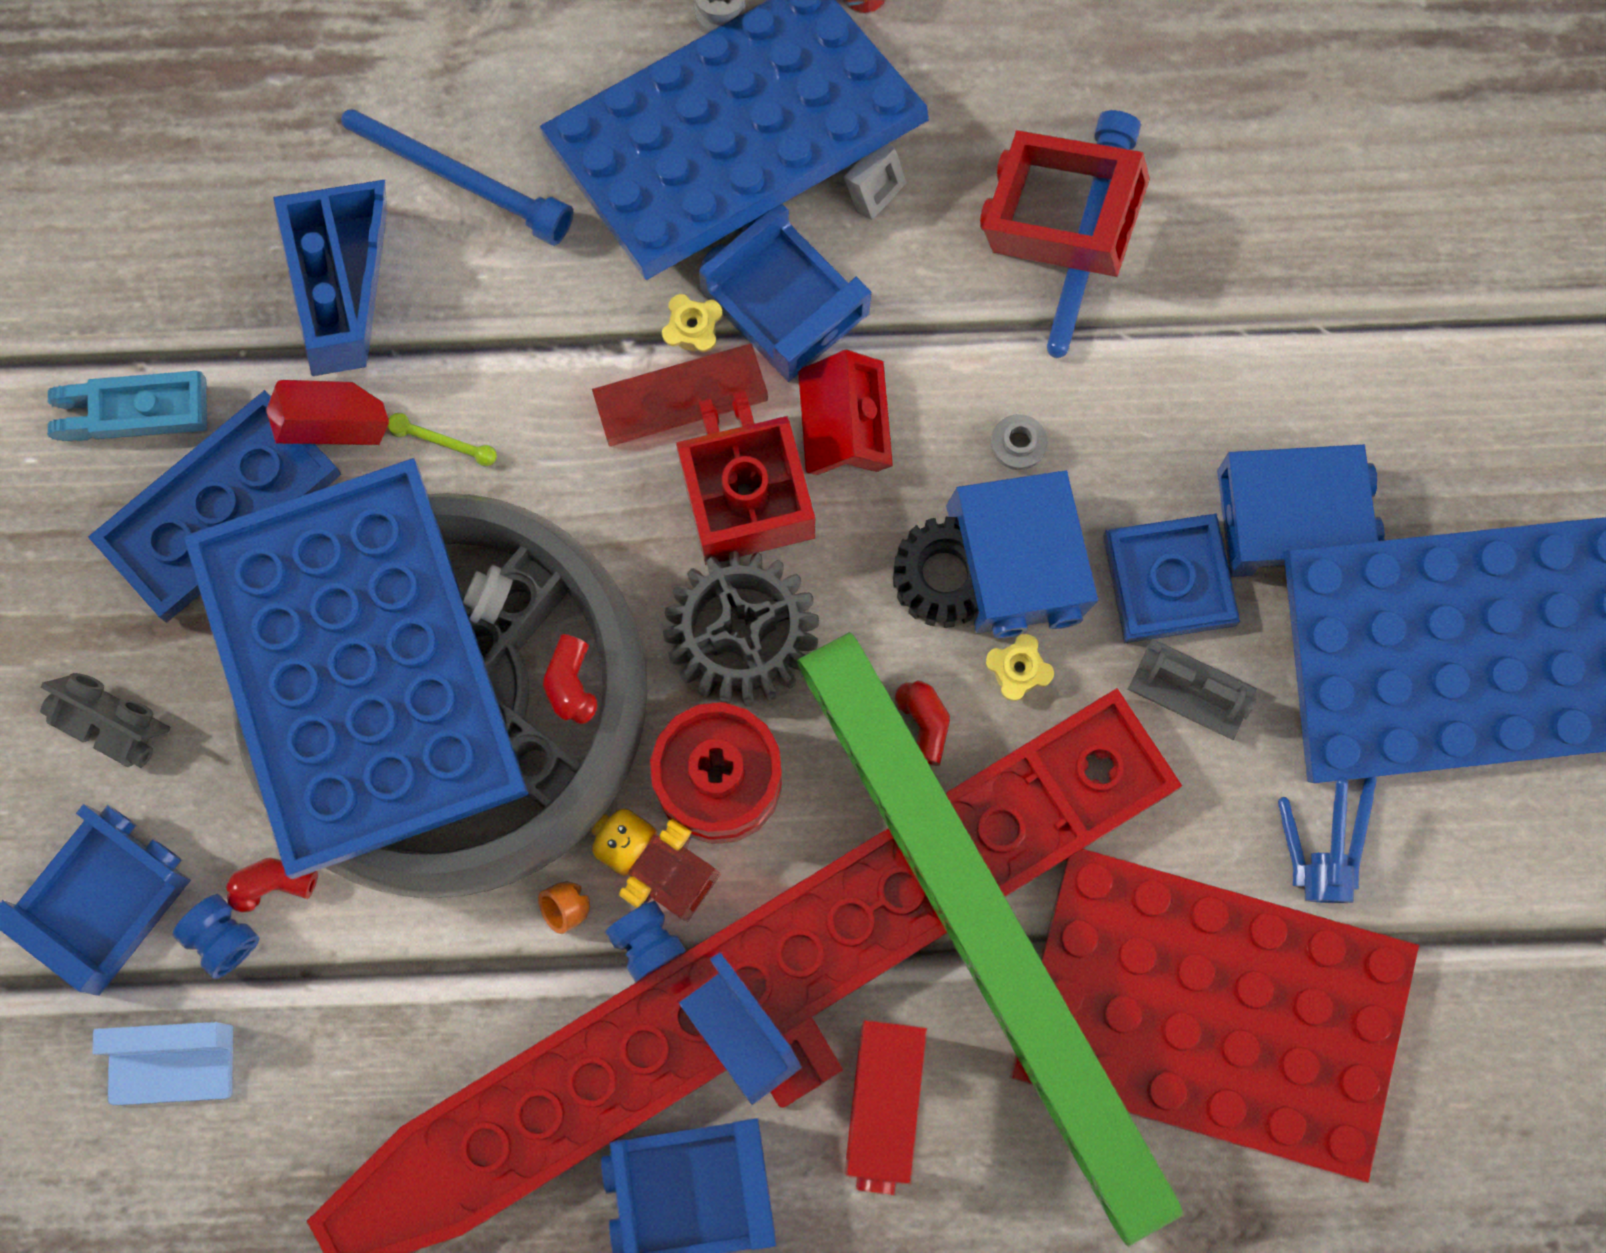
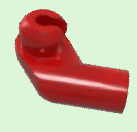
M561 634L543 678V688L554 713L564 721L571 719L577 724H585L593 718L598 705L593 694L584 692L583 685L577 676L588 651L589 644L567 634Z
M919 680L913 683L905 682L895 692V705L898 710H902L905 714H911L919 726L916 743L928 764L940 766L950 724V714L933 686Z
M265 858L233 873L226 885V889L229 892L227 902L233 910L247 913L253 911L260 904L261 896L275 889L309 899L317 884L318 872L314 871L291 879L285 874L282 860Z

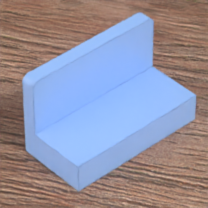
M206 1022L93 1029V1054L109 1056L108 1103L111 1105L229 1099L232 1096L233 1025Z

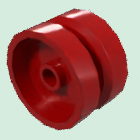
M724 702L698 704L676 715L658 735L650 759L652 786L668 820H677L691 830L690 838L709 844L738 842L759 831L775 812L783 788L780 749L768 726L748 709ZM723 768L729 775L722 774L721 783H711L708 777L711 770Z

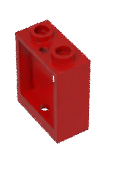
M1016 130L1010 150H1003L999 158L997 167L998 185L993 198L986 199L981 211L980 227L984 231L993 253L1118 277L1150 181L1144 153ZM1031 165L1111 179L1093 236L1012 221Z
M864 1020L861 1025L844 1175L857 1177L855 1189L858 1191L895 1195L896 1182L911 1184L927 1028Z

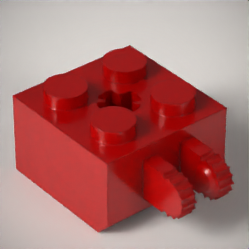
M745 391L733 393L734 400L732 406L740 427L720 432L718 426L720 422L716 406L712 404L711 399L699 402L706 435L676 442L679 463L705 565H707V559L711 556L715 557L719 562L729 560V553L733 550L742 557L756 552H763L815 539L816 518L788 416L754 423ZM751 484V491L754 493L749 495L738 494V486Z

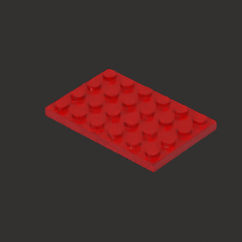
M1082 849L1067 858L1040 960L1128 1113L1348 1179L1369 1183L1419 945L1086 849ZM1015 1055L1010 1079L1033 1085L1018 1057Z

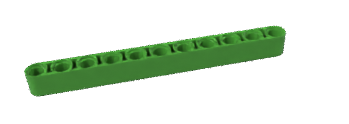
M848 632L797 660L798 666L809 689L1121 1240L1127 1247H1130L1183 1216L1182 1208L1171 1186L857 639L851 632Z

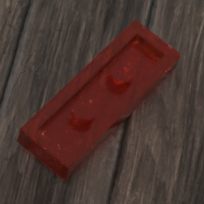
M752 343L592 389L609 447L702 420L699 408L700 401L711 399L712 404L716 406L718 415L734 411L732 406L734 400L733 393L745 391L750 406L768 401V391Z

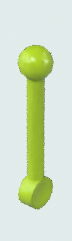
M394 413L389 417L388 429L395 437H404L409 434L475 457V460L481 466L488 467L496 461V450L490 445L477 447L411 424L403 413Z

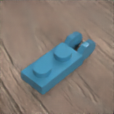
M201 371L88 379V383L53 386V388L48 390V402L52 407L63 409L88 408V416L59 418L49 421L47 435L52 440L72 442L73 440L85 441L92 437L96 440L207 431V378Z

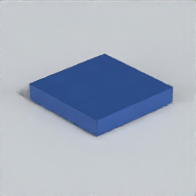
M1217 513L1105 530L1103 539L1124 643L1236 627L1239 624L1240 618Z

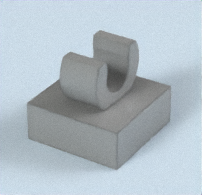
M889 144L844 168L849 171L844 176V181L856 211L871 220L882 211L907 183L896 149Z

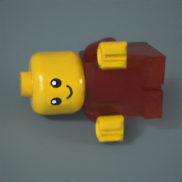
M619 809L610 817L604 814L594 825L591 832L596 836L592 845V853L597 860L621 876L630 875L626 882L628 885L620 890V897L637 909L653 898L688 923L721 876V873L716 868L687 849L691 840V830L677 820L671 819L667 823L668 828L665 831L662 830L658 836L652 824L629 809Z

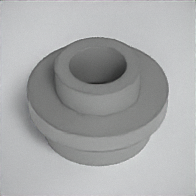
M1021 414L1011 415L1002 419L994 428L991 437V449L997 461L1003 466L1013 470H1026L1037 465L1043 458L1047 449V435L1043 426L1034 418ZM1015 433H1021L1027 436L1030 444L1019 448L1011 443L1009 437Z
M492 565L487 575L478 571L475 572L463 598V604L472 608L469 614V621L476 624L480 619L494 624L513 581L500 575L501 568Z

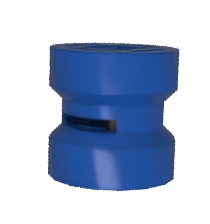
M219 894L211 895L195 905L182 917L173 930V937L184 949H197V953L201 956L200 966L213 979L223 977L241 964L255 949L260 939L248 924L237 923L236 920L231 919L232 907Z
M656 900L646 903L626 914L605 931L616 949L627 950L626 956L629 960L626 968L635 983L686 952L677 936L670 935L666 929H662L665 915Z

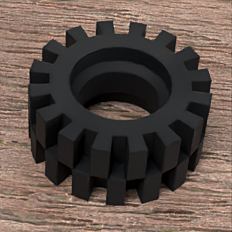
M945 516L944 523L937 524L936 517L928 519L925 522V527L921 529L916 525L909 531L908 538L906 540L902 539L898 546L897 556H895L893 587L897 588L898 601L901 606L905 603L909 607L908 614L916 619L918 615L926 618L925 624L933 627L936 621L944 622V628L954 627L955 622L961 619L965 624L973 619L974 613L979 612L960 526L954 524L956 517ZM938 553L953 554L964 563L967 579L960 588L954 591H937L929 586L924 579L923 566L931 556Z

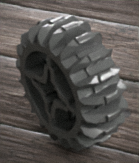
M734 550L729 553V567L721 568L719 561L711 556L707 559L708 576L705 577L694 568L688 571V580L693 586V590L684 586H675L673 596L683 606L672 605L665 608L666 619L677 625L670 626L663 631L664 640L666 643L679 644L668 653L670 662L673 665L687 663L680 673L684 683L693 682L703 675L698 687L699 695L703 697L709 696L716 685L721 687L720 702L730 704L733 690L742 691L744 705L752 706L754 704L753 690L761 687L768 701L776 699V689L773 681L778 679L783 686L788 689L793 688L796 685V678L788 667L790 666L800 671L797 660L805 656L800 651H813L817 649L818 638L807 633V631H811L819 626V616L811 612H804L813 605L814 598L810 592L795 594L801 586V577L798 574H793L782 581L780 580L784 571V564L779 560L773 562L768 570L765 571L762 569V554L758 552L753 553L749 566L741 565L739 553ZM736 589H750L761 592L772 598L776 603L771 605L768 600L758 604L747 603L741 599ZM717 596L721 604L722 615L716 622L706 627L707 633L694 638L695 624L700 612L708 602ZM731 608L734 609L738 620L745 619L746 626L750 621L752 622L750 625L751 649L745 637L738 638L737 631L733 636L730 635L733 632ZM788 619L790 629L785 644L777 655L766 662L760 644L762 639L770 632L776 630L777 623ZM713 652L717 656L726 652L735 653L743 659L747 668L750 669L737 670L726 668L714 663L705 654Z

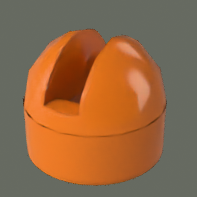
M569 881L556 883L539 893L538 903L541 914L548 926L558 934H564L577 927L587 918L590 911V898L588 895L579 896L582 887L577 883Z

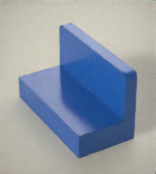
M719 952L710 959L718 974L679 1002V1004L748 1101L753 1105L800 1070L802 1066L784 1037L724 956Z

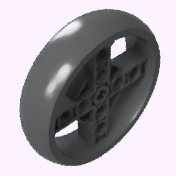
M434 493L428 494L445 545H479L512 554V557L501 568L500 575L513 580L507 598L516 592H525L531 595L530 603L521 612L508 613L502 607L494 624L482 619L477 624L471 622L476 638L488 636L493 639V647L483 657L518 763L523 755L533 750L546 753L547 763L539 774L523 776L529 794L527 796L544 809L527 822L502 836L475 846L448 851H411L384 846L326 867L327 870L364 887L384 893L418 898L461 897L491 891L515 883L540 871L575 846L602 818L617 797L627 778L640 744L647 703L646 663L635 619L622 592L608 571L590 551L568 532L526 508L499 499L474 494ZM567 593L573 598L591 629L599 653L602 670L603 692L599 719L591 744L581 764L524 720L530 692L528 671L520 649ZM470 607L467 609L468 615L472 609ZM233 702L236 739L243 765L256 794L265 807Z

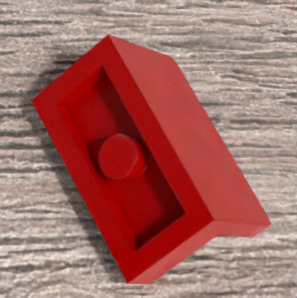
M845 349L801 368L798 373L806 472L820 475L845 464L874 472L892 467L893 460L884 361Z

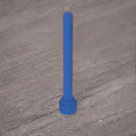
M348 109L341 116V123L345 129L525 219V224L532 229L534 237L552 246H556L567 234L574 215L572 206L552 196L547 199L538 197L534 200L357 110Z
M1104 111L1099 115L1094 139L1100 145L1132 150L1136 147L1141 122L1132 114L1124 111ZM1093 177L1078 231L1079 234L1093 236L1111 179ZM1068 268L1047 342V352L1053 358H1062L1068 352L1090 273L1088 271Z

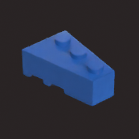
M385 179L273 197L278 229L311 377L367 367L387 217Z

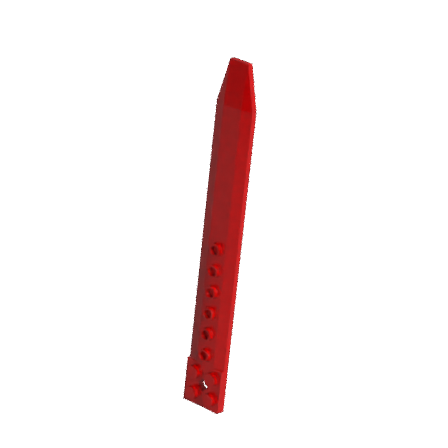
M1118 688L945 794L1004 897H1007L1070 856L1176 792L1182 787V784ZM1094 754L1099 761L1106 758L1112 761L1114 767L1108 772L1111 782L1102 784L1098 779L1089 780L1085 775V771L1089 767L1086 760L1087 756ZM887 828L640 981L402 1125L307 1220L322 1252L410 1253L463 1236L606 1147L610 1142L622 1137L726 1072L727 1070L679 1004V1002L718 974L710 959L719 952L724 956L782 1035L946 935L947 932L890 830Z

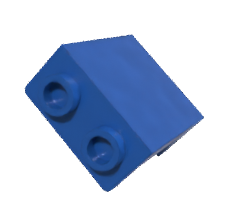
M783 204L745 224L742 233L727 246L719 244L704 257L699 269L701 292L708 300H715L720 304L722 314L788 382L798 375L801 368L813 363L870 314L871 291L857 276L848 283L790 224L789 210Z
M1365 444L1228 452L1217 470L1227 560L1231 577L1252 576L1259 567L1285 565L1284 551L1385 540L1383 521L1380 517H1375L1372 500L1377 491V472L1373 463H1367Z
M1067 470L956 487L946 504L948 517H956L954 524L959 525L979 610V615L974 621L976 633L993 631L995 638H1008L1028 631L1027 625L1048 622L1050 629H1062L1081 623L1083 621L1082 616L1098 602V596Z
M83 804L76 814L84 821L18 903L13 904L4 900L1 901L0 931L77 991L100 996L191 880L176 869L182 859L154 839L145 846L130 833L137 825L110 805H107L100 812Z
M758 1118L628 1140L610 1142L611 1155L601 1157L605 1193H616L619 1218L609 1220L613 1253H728L776 1246L777 1242Z

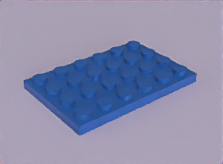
M767 0L540 125L544 140L641 275L645 280H648L929 121L927 105L836 0Z
M414 458L183 536L287 877L291 879L298 878L529 795L471 621H469L466 606L463 604V597L419 466Z
M1606 517L1284 551L1307 782L1323 783L1336 781L1340 777L1351 780L1606 752Z

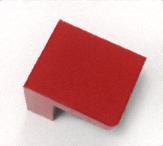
M812 1016L782 1034L802 1068L770 1092L777 1105L781 1108L792 1104L844 1070Z

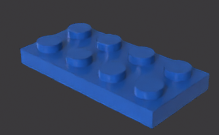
M265 390L88 536L165 623L170 621L201 594L183 536L328 487L342 475L316 444L275 443L266 412L271 396Z

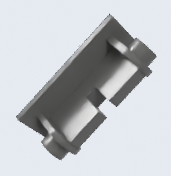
M1151 639L1127 690L1234 740L1243 719H1247L1255 704L1256 698H1254L1257 688Z
M72 673L69 676L42 682L40 687L51 693L44 700L40 709L41 714L47 716V724L81 742L90 740L95 726L100 728L93 749L121 763L125 767L136 765L142 768L145 766L153 753V748L147 745L148 740L168 733L171 728L153 718V711L147 706L135 701L116 698L104 691L102 682L85 674Z

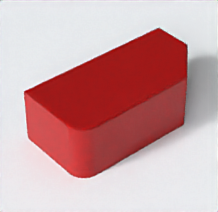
M279 380L275 384L266 408L276 444L380 445L389 425L384 403L353 382Z

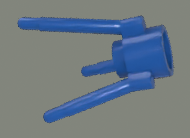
M1344 777L1336 780L1330 853H1311V864L1308 865L1305 862L1290 801L1286 797H1281L1278 800L1282 825L1293 865V886L1305 887V901L1317 903H1354V890L1359 889V867L1374 800L1376 777H1369L1364 780L1348 854H1344L1348 781Z

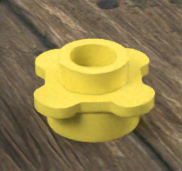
M684 294L671 298L668 304L671 312L670 321L662 330L664 341L670 346H679L688 351L707 352L711 350L716 344L715 323L722 318L720 304L715 300H707L704 303L692 301ZM690 319H695L698 323L695 327H689L687 322Z
M1019 635L1013 645L1003 650L994 648L986 657L987 668L995 672L996 680L1002 687L1001 693L1008 700L1018 701L1022 699L1024 693L1031 691L1036 685L1042 687L1049 685L1054 677L1053 667L1042 660L1037 651L1038 641L1032 635ZM1019 662L1023 663L1025 670L1017 672L1014 665Z

